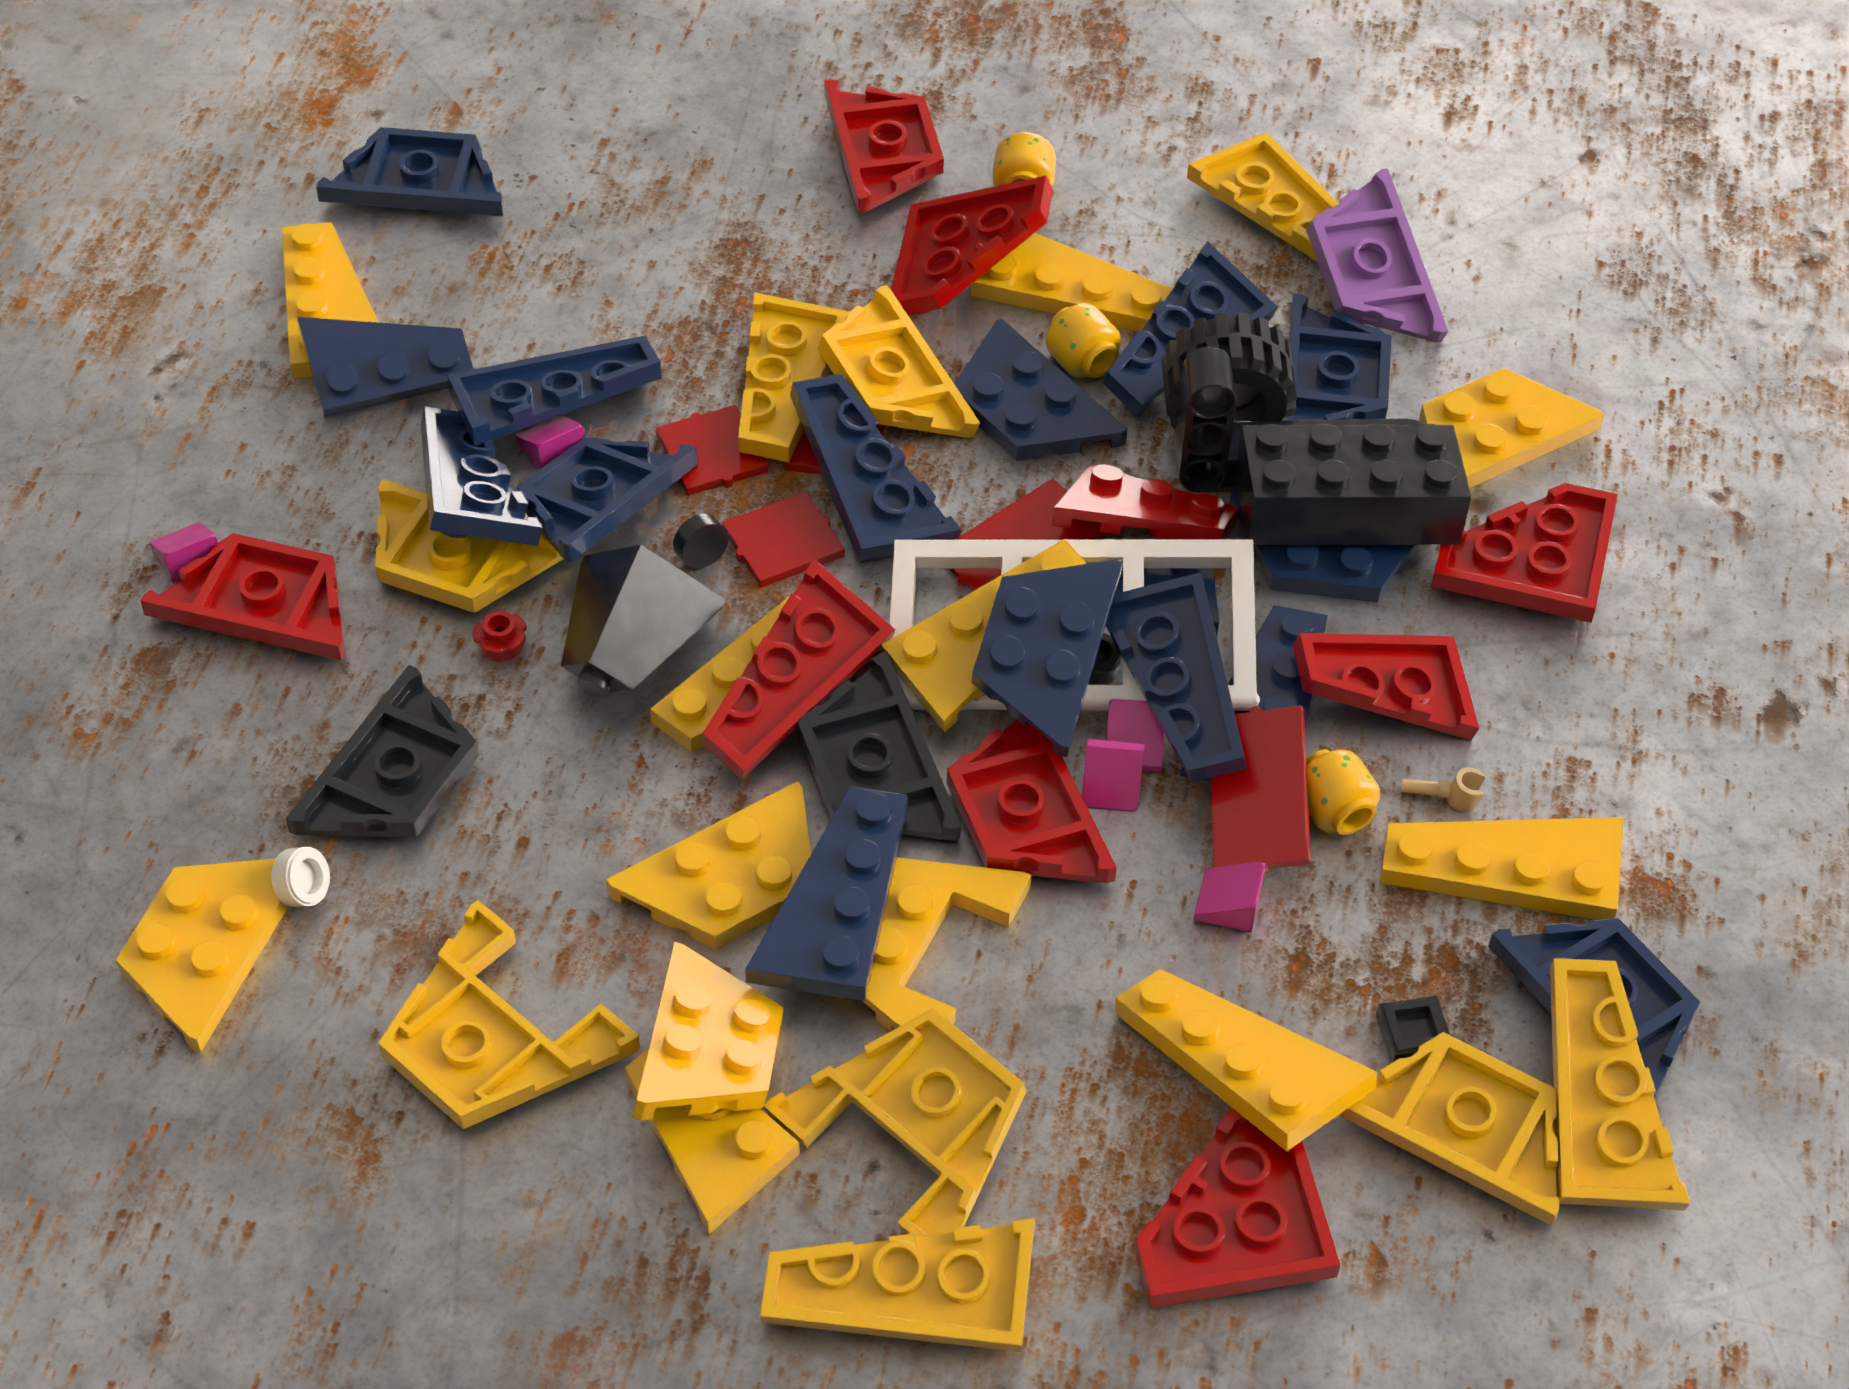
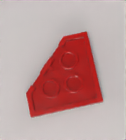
M1047 176L911 204L891 286L892 293L907 315L925 314L942 309L1043 227L1048 220L1053 189Z
M1565 482L1549 489L1545 498L1526 505L1523 501H1520L1489 514L1485 523L1467 531L1464 530L1461 545H1440L1431 587L1592 623L1618 494Z
M1234 1109L1228 1110L1216 1127L1215 1135L1200 1156H1195L1170 1191L1169 1199L1153 1221L1149 1220L1139 1234L1135 1245V1255L1149 1308L1337 1278L1341 1266L1303 1141L1286 1151Z

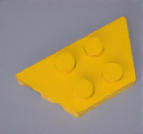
M888 285L878 288L872 301L864 307L860 305L855 307L847 314L844 322L836 323L822 335L818 351L834 375L842 374L878 420V424L963 438L975 437L980 425L979 420Z
M1503 368L1423 403L1419 419L1424 425H1454L1468 485L1471 488L1600 430L1605 414L1597 408Z
M382 479L379 483L380 515L377 516L378 546L376 547L375 569L379 582L476 613L563 560L542 533L539 545L533 546L472 536L452 538L441 532L431 531L429 528L427 493Z
M797 781L606 879L607 893L613 900L622 903L627 898L650 909L651 919L670 928L683 929L692 939L714 950L775 918L811 855L802 785Z
M276 858L174 867L116 958L119 971L137 991H142L146 994L150 1005L164 1020L168 1018L184 1035L186 1043L194 1051L201 1053L289 907L278 899L273 890L271 872Z
M674 942L632 1118L650 1120L653 1118L655 1108L686 1105L685 1108L689 1116L711 1114L719 1109L741 1111L763 1108L769 1091L784 1007L686 945Z
M1445 1032L1419 1046L1418 1051L1413 1056L1399 1058L1381 1069L1379 1077L1376 1079V1089L1339 1114L1344 1119L1550 1226L1556 1220L1559 1211V1197H1557L1556 1167L1558 1163V1138L1555 1136V1121L1557 1117L1556 1088Z

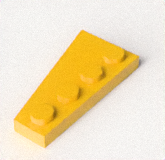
M332 222L306 223L282 227L289 358L293 379L312 377L297 317L378 322Z
M1063 539L883 643L882 652H888L897 675L945 733L958 721V713L972 700L978 702L985 695L971 683L972 672L1002 577L1087 563Z
M1624 817L1388 823L1379 883L1592 920L1615 918L1618 910Z
M1162 969L1157 970L1116 997V1015L1286 1151L1376 1089V1071Z

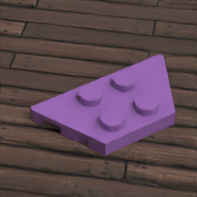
M1388 168L1381 169L1375 173L1370 182L1359 190L1353 189L1341 198L1336 207L1328 208L1315 217L1306 230L1334 310L1344 313L1361 323L1431 342H1441L1449 331Z

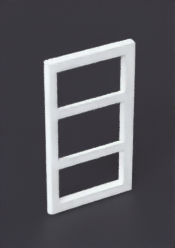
M1253 539L1066 540L1087 564L1108 560L1123 561V592L1144 587V568H1231L1233 685H1228L1234 711H1250L1252 707L1258 706L1260 697L1257 694ZM895 540L890 625L896 629L893 638L913 627L916 568H1002L1001 575L1061 540ZM1124 660L1122 685H1088L1081 711H1108L1109 701L1112 699L1146 701ZM898 676L911 709L926 710ZM985 694L978 702L972 700L962 710H1007L1002 702L990 699Z

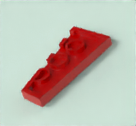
M814 558L805 571L804 577L793 594L791 593L784 604L779 617L767 636L763 637L754 651L746 669L737 678L703 731L700 743L742 780L797 729V721L816 705L824 704L831 697L835 689L846 680L851 679L881 651L882 644L893 638L896 629Z

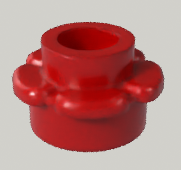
M494 611L486 614L483 617V622L477 623L474 626L472 636L474 642L480 645L481 653L486 658L492 661L503 662L511 660L521 653L526 641L524 632L527 630L525 621L516 614Z

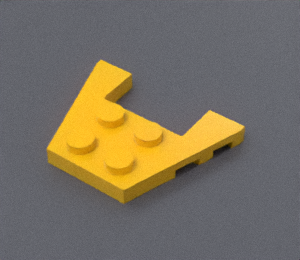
M897 857L866 1001H863L876 1012V1020L891 1032L934 1008L954 1025L956 1020L955 1007L909 989L905 985L952 906H957L1009 927L1030 890L1031 875L1021 871Z
M478 899L470 905L464 914L465 923L455 938H448L437 954L439 961L424 984L418 983L378 1042L381 1057L462 1129H466L633 1055L640 1049L639 1035L602 1003L556 1041H551L476 977L482 970L516 944L514 929Z
M932 1008L865 1045V1052L835 1069L829 1065L810 1076L812 1081L786 1096L781 1092L764 1104L767 1114L804 1147L808 1148L850 1103H854L940 1176L897 1222L904 1234L915 1233V1237L953 1232V1228L965 1226L1022 1103L1026 1089L1024 1082Z

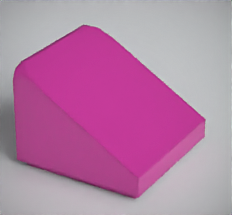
M559 415L516 434L515 441L538 470H540L584 438L585 432L579 422Z
M197 522L149 543L167 575L174 582L180 579L179 570L194 559L206 556L218 541L210 529Z
M1110 700L1106 724V740L1145 744L1142 771L1161 772L1164 732L1147 701Z
M1087 739L1082 798L1087 808L1137 811L1145 744Z
M1250 862L1205 868L1193 920L1251 932L1266 863Z

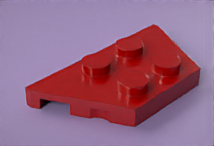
M824 80V95L858 214L865 213L944 173L943 153L924 96L908 93L896 94L888 92L886 89L867 86L864 95L840 90L839 80Z
M232 533L214 545L206 556L194 559L179 570L180 581L160 595L151 589L140 600L145 616L342 661L345 655L337 570L333 555Z
M1016 720L1002 732L996 728L981 740L977 750L966 753L947 769L946 783L986 868L1021 871L1032 876L1111 883L1115 881L1117 867L1063 757L1051 749L1052 742L1033 726L1028 724L1024 727Z

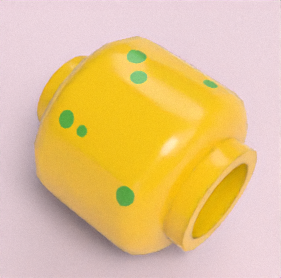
M1022 132L1005 137L998 144L994 155L992 174L994 186L1046 175L1053 187L1056 168L1054 148L1048 140L1038 134Z
M1081 303L1063 308L1055 314L1047 332L1046 346L1048 352L1072 377L1097 378L1105 375L1119 357L1121 337L1119 331L1094 305Z
M1341 749L1333 751L1320 750L1306 759L1309 817L1315 826L1323 832H1338L1340 835H1350L1366 827L1377 813L1376 806L1380 800V788L1361 759L1352 751Z

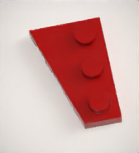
M1090 464L1054 507L1052 526L1071 528L1072 519L1101 522L1100 532L1120 534L1121 529L1139 527L1147 528L1150 535L1155 539H1226L1236 525L1239 507L1224 503L1221 498L1212 494H1193L1175 489L1170 483L1163 480H1144L1123 474L1119 468L1111 465L1095 466Z
M1299 633L1293 644L1303 691L1467 740H1472L1480 729L1454 636Z

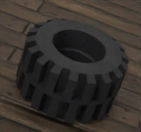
M1226 313L1215 314L1214 319L1206 320L1203 317L1193 321L1194 327H1183L1176 333L1177 340H1170L1165 348L1166 355L1162 357L1166 413L1167 417H1170V424L1174 430L1184 360L1192 351L1203 347H1217L1226 351L1230 356L1237 401L1234 421L1288 420V416L1294 415L1297 392L1291 346L1288 339H1284L1283 332L1277 326L1269 327L1268 320L1261 317L1252 320L1249 319V314L1237 313L1233 317H1227Z

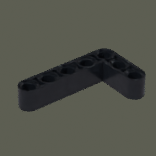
M1203 347L1192 351L1185 358L1182 367L1174 433L1179 481L1185 489L1192 492H1238L1235 468L1242 425L1424 424L1416 419L1408 418L1234 421L1237 401L1230 356L1220 348Z

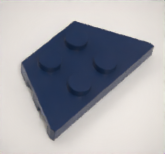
M381 127L367 139L366 144L362 148L354 150L342 160L344 170L332 181L323 177L316 185L319 202L501 217L504 216L505 212L503 196L500 191L497 192L493 182L492 171L487 160L483 159L482 148L475 134Z
M1293 293L1288 341L1291 346L1297 400H1295L1296 409L1294 415L1288 416V420L1386 419L1389 401L1392 336L1372 326L1361 325L1352 317L1337 310L1332 313L1331 317L1307 307L1309 297Z
M1002 318L995 321L954 384L979 420V428L1016 461L1041 458L1043 455L1050 453L1059 455L1078 453L1081 450V443L1108 440L1111 448L1121 447L1126 444L1128 429Z
M584 437L518 485L517 491H521L528 502L526 511L528 517H537L543 527L542 534L565 561L571 563L697 466V447L681 444L679 451L675 455L650 453L649 442H614L609 439Z
M1231 492L1229 504L1239 507L1237 518L1244 528L1239 495L1237 492ZM1253 545L1254 558L1261 563V573L1270 590L1378 603L1391 587L1392 578L1401 574L1411 562L1413 551L1418 545Z
M1108 560L1004 576L999 585L972 672L971 683L990 699L1002 702L1007 708L1008 713L1024 727L1030 724L1052 742L1051 749L1060 756L1068 757L1121 575L1123 561Z
M1619 918L1591 920L1585 925H1573L1570 923L1545 925L1543 933L1512 936L1510 928L1498 929L1493 932L1488 945L1490 950L1550 1013V966L1554 958L1616 961L1638 1031L1636 1040L1645 1068L1649 1067L1656 1090L1654 1093L1655 1099L1700 1004V1001Z

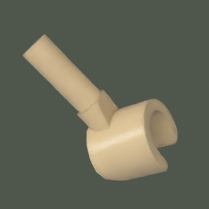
M1466 767L1457 772L1452 782L1402 778L1401 792L1447 798L1449 805L1455 810L1469 812L1477 807L1484 795L1482 791L1478 790L1485 780V775L1478 769Z

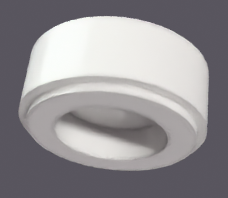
M312 847L289 848L282 851L275 859L272 867L271 881L273 890L278 899L290 907L318 904L325 897L330 883V872L326 859L318 850Z

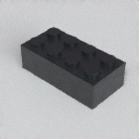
M1266 424L1242 425L1235 477L1246 539H1253V545H1461L1471 501V493L1454 425Z

